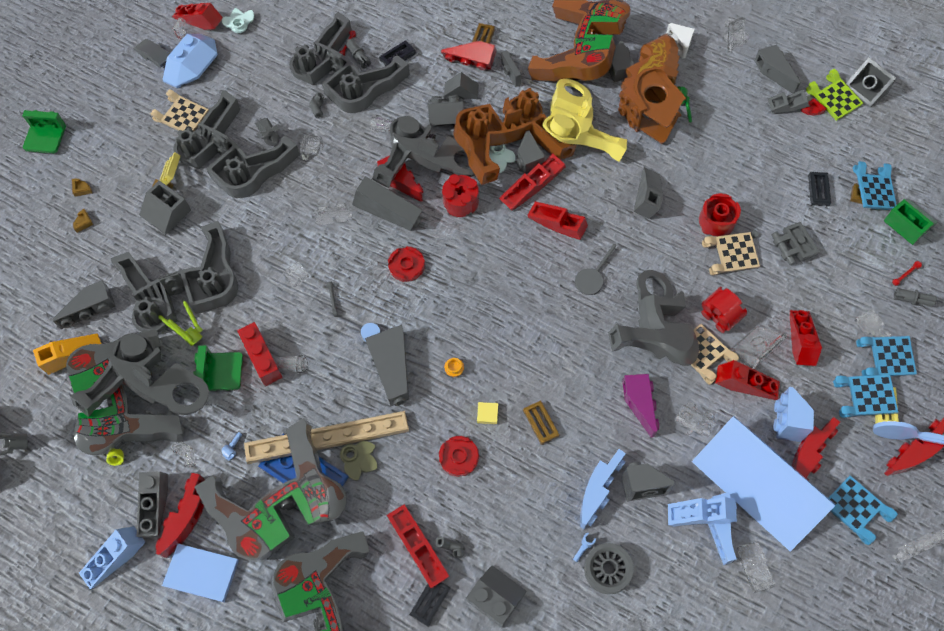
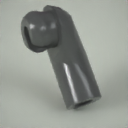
M316 93L309 103L315 118H320L323 115L320 109L324 100L322 93Z

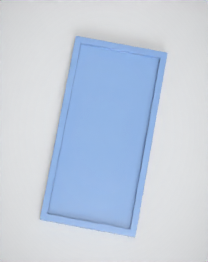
M735 416L728 421L692 461L724 492H729L730 497H733L736 503L789 551L835 507V504Z

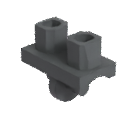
M268 118L257 121L255 125L259 130L256 133L258 138H264V142L269 146L277 145L279 135L275 131L279 130L278 126L272 125Z

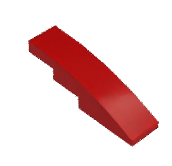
M552 154L542 164L538 163L527 175L524 173L499 199L513 211L552 181L566 168V165L556 155Z
M405 504L387 515L389 521L430 588L448 578L447 571Z

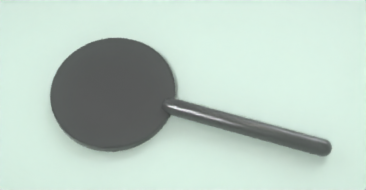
M616 244L612 245L596 269H583L576 275L575 286L579 292L585 295H593L601 290L603 277L599 270L616 248Z

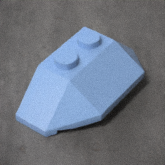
M186 34L167 57L163 82L179 88L183 84H188L198 79L218 55L215 40L203 34Z

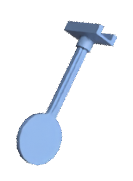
M885 421L873 426L874 434L880 437L896 440L918 438L923 441L944 445V435L919 432L917 427L908 423Z

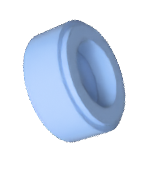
M367 323L361 329V336L365 342V338L380 333L378 325L374 323Z

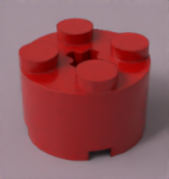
M457 174L451 175L442 187V196L447 212L455 217H465L467 214L475 212L479 205L477 181L469 176Z
M718 193L712 195L704 202L699 215V224L702 232L717 237L730 235L740 217V205L727 194Z
M719 287L702 302L703 311L701 313L707 320L712 319L716 323V328L721 333H724L725 331H730L747 315L746 308H741L742 301L731 290L727 288L722 290V287Z

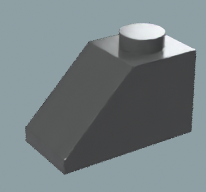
M529 130L525 132L516 159L518 168L522 169L525 174H528L538 163L542 164L545 160V156Z

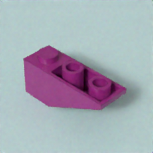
M649 374L625 375L622 381L624 400L649 436L653 438L657 431H659V420L655 418L654 413L657 409L656 400L652 399L651 393L654 391L653 381L649 380Z

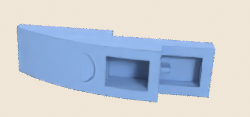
M618 449L608 465L600 460L594 469L581 505V528L585 529L587 524L592 526L598 517L595 514L599 508L603 510L610 500L607 498L610 491L606 488L614 480L612 474L615 470L619 472L625 464L623 459L626 453Z

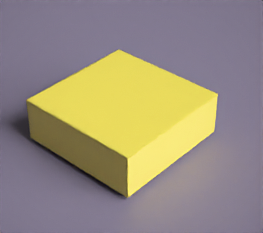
M478 402L477 423L497 424L498 403Z

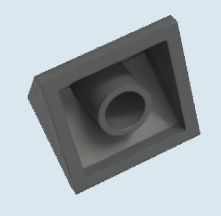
M868 57L848 80L846 85L860 99L872 107L888 94L897 78Z

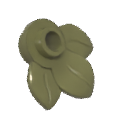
M361 441L356 445L348 444L340 451V458L345 463L344 471L355 481L359 480L361 472H372L378 468L376 460L371 455L375 449V445L371 442ZM349 452L354 453V456L352 458L347 457V454Z

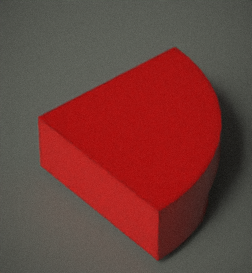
M813 98L808 102L809 106L802 108L800 111L807 115L816 116L823 114L827 108Z

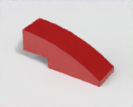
M537 201L534 202L527 215L528 218L548 229L581 240L588 227L585 217L570 214L567 208Z

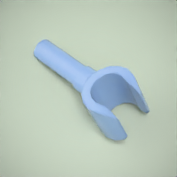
M240 432L237 433L229 445H225L222 448V454L228 461L236 455V451L233 448L242 436Z
M586 533L582 538V545L573 558L575 562H578L587 548H592L596 542V538L592 543L586 541L589 533Z

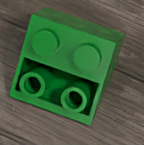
M903 199L884 219L887 225L912 245L938 223L910 199Z

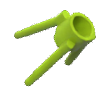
M184 301L183 304L195 326L194 329L191 326L184 331L171 319L167 320L161 315L158 318L180 335L190 346H193L203 337L200 334L203 329L197 323L188 303Z

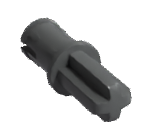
M348 39L346 46L351 51L352 57L357 59L362 68H367L365 63L369 66L371 61L365 55L364 49L360 48L354 39Z
M897 287V292L894 293V300L911 302L912 305L916 303L933 307L937 301L936 296L919 293L918 290L910 291Z

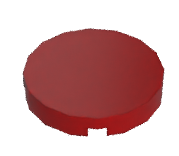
M405 246L406 248L402 249L400 247L391 253L388 259V268L395 279L402 282H410L422 275L425 269V260L418 249L410 246Z
M453 436L441 445L439 462L443 470L449 475L455 477L466 476L477 467L479 450L470 438Z

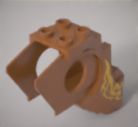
M668 33L644 44L640 50L639 62L626 68L628 77L621 84L622 91L619 95L620 103L618 107L620 115L626 117L632 129L636 132L641 130L661 144L666 142L675 123L681 116L678 110L683 101L686 100L685 96L675 85L679 72L678 61L680 56H678V47L675 40ZM649 100L657 101L659 103H652ZM642 113L651 118L652 120L645 118L642 115Z

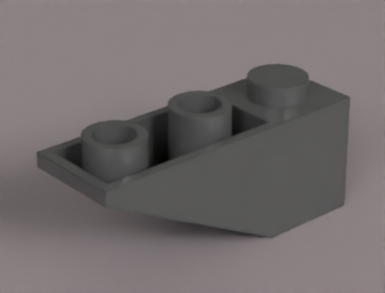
M778 45L758 50L754 62L760 72L792 94L796 93L801 83L800 79L794 73L791 64L788 63Z
M644 167L633 212L649 219L661 208L663 189L660 174Z
M103 280L84 287L52 319L53 322L60 329L67 328L74 323L87 320L91 316L107 312L109 309L116 307L109 287Z
M160 471L139 473L136 537L159 536L168 493L167 473Z

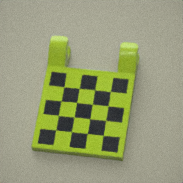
M832 69L829 71L830 74L826 76V79L832 82L831 85L820 91L818 84L812 81L806 88V92L813 95L826 107V110L837 121L860 107L863 102L840 78L838 71Z

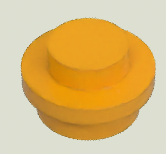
M451 358L445 363V372L451 377H458L464 371V364L458 358Z

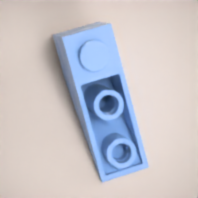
M134 526L116 529L79 572L89 589H93L131 559L144 545V539L136 537L137 529Z

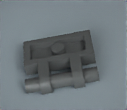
M801 222L785 227L782 231L784 233L783 236H780L778 231L771 234L774 239L773 243L776 247H779L782 252V258L790 266L796 263L794 256H798L800 261L817 256L819 253L818 248ZM789 242L793 249L789 250L785 243Z

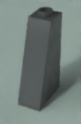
M366 176L355 192L353 206L411 231L413 226L417 227L422 220L420 216L422 209Z
M402 325L365 338L390 406H399L404 404L406 400H409L405 335Z

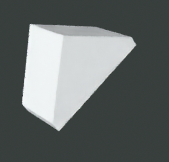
M670 23L667 33L675 40L678 54L684 59L688 52L694 29Z

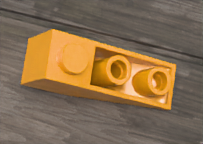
M96 333L53 341L34 349L33 353L38 367L49 375L65 368L68 357L76 349L89 344L102 343L99 335Z

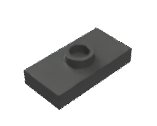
M507 50L501 52V64L503 65L505 75L509 76L515 87L521 86V73Z

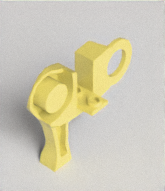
M560 79L550 102L552 113L543 122L545 130L560 142L596 148L605 151L613 159L620 162L627 150V139L613 137L594 129L592 125V97L589 90L577 81ZM565 86L576 88L583 96L577 97L566 91Z

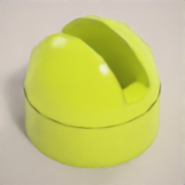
M112 448L107 453V463L113 466L122 464L124 452L120 448Z

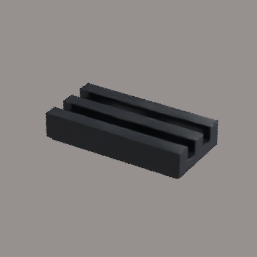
M405 40L379 56V59L385 66H388L396 55L406 61L416 54V50Z
M810 172L808 180L811 206H815V204L822 206L825 204V206L829 207L831 205L828 173ZM820 177H823L825 199L822 198V184Z
M443 582L437 584L420 615H417L416 612L431 589L427 584L409 614L427 627L451 589ZM442 587L444 589L442 594L440 595L438 601L436 602L429 616L425 620V614L427 613L432 602L434 601L435 597L437 596L438 592Z

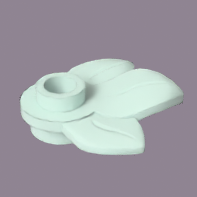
M234 8L230 17H223L222 23L225 27L231 28L233 32L242 33L247 29V25L253 21L254 13L252 10L242 13L237 8Z
M504 144L490 146L489 156L494 163L499 165V173L506 169L507 163L515 162L514 152L506 149Z

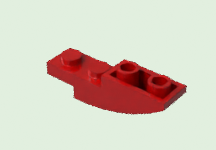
M835 417L828 421L821 430L814 426L813 431L802 440L795 453L792 467L808 481L807 476L810 472L815 474L821 467L819 461L823 456L820 452L826 447L824 441L827 438L831 440L839 431L836 427L840 421Z
M944 417L940 420L935 419L928 426L930 433L940 435L944 433ZM914 439L910 443L905 442L898 449L900 454L897 458L893 456L886 464L889 468L884 474L886 476L896 475L917 467L934 456L944 445L921 439Z
M191 473L190 478L185 483L184 497L178 504L179 512H170L169 516L164 520L162 536L156 543V554L163 558L169 557L175 551L177 544H182L186 540L203 512L205 506L195 489L196 485L205 480L200 474Z

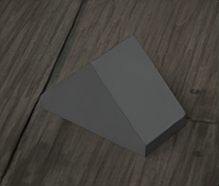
M460 72L445 82L444 98H449V95H459V98L462 97V99H478L479 84Z

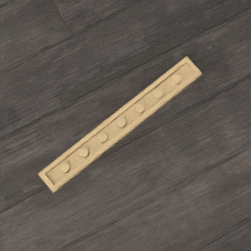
M405 411L311 429V438L315 448L321 450L409 432ZM287 434L244 443L247 464L292 456Z

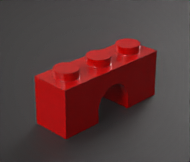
M253 322L237 330L264 386L283 378L256 323Z

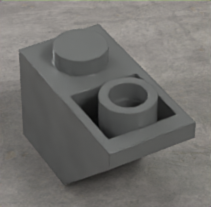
M620 41L616 47L609 69L613 82L627 78L626 68L635 64V61L630 57L629 48L625 46L623 41Z

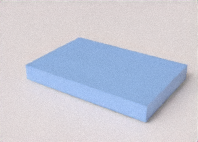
M177 544L162 586L225 603L239 560Z

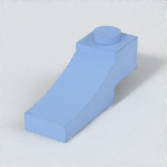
M729 492L716 495L711 498L714 499L720 497H728L734 499L733 497H730ZM731 523L708 524L723 565L735 561L736 556L731 539Z
M728 497L708 500L699 498L668 504V525L673 527L692 524L737 522L736 500Z

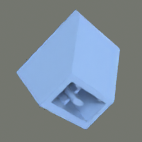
M788 387L781 394V397L775 401L774 411L777 412V419L774 421L773 429L776 431L777 439L801 442L813 431L814 410L793 387Z

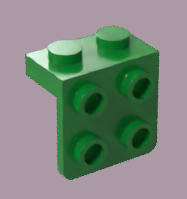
M24 110L22 116L30 128L25 138L23 149L29 152L56 153L66 128V124L60 115L52 111Z
M206 345L198 346V353H195L196 371L193 373L203 379L208 386V390L240 389L243 365L242 353H211Z

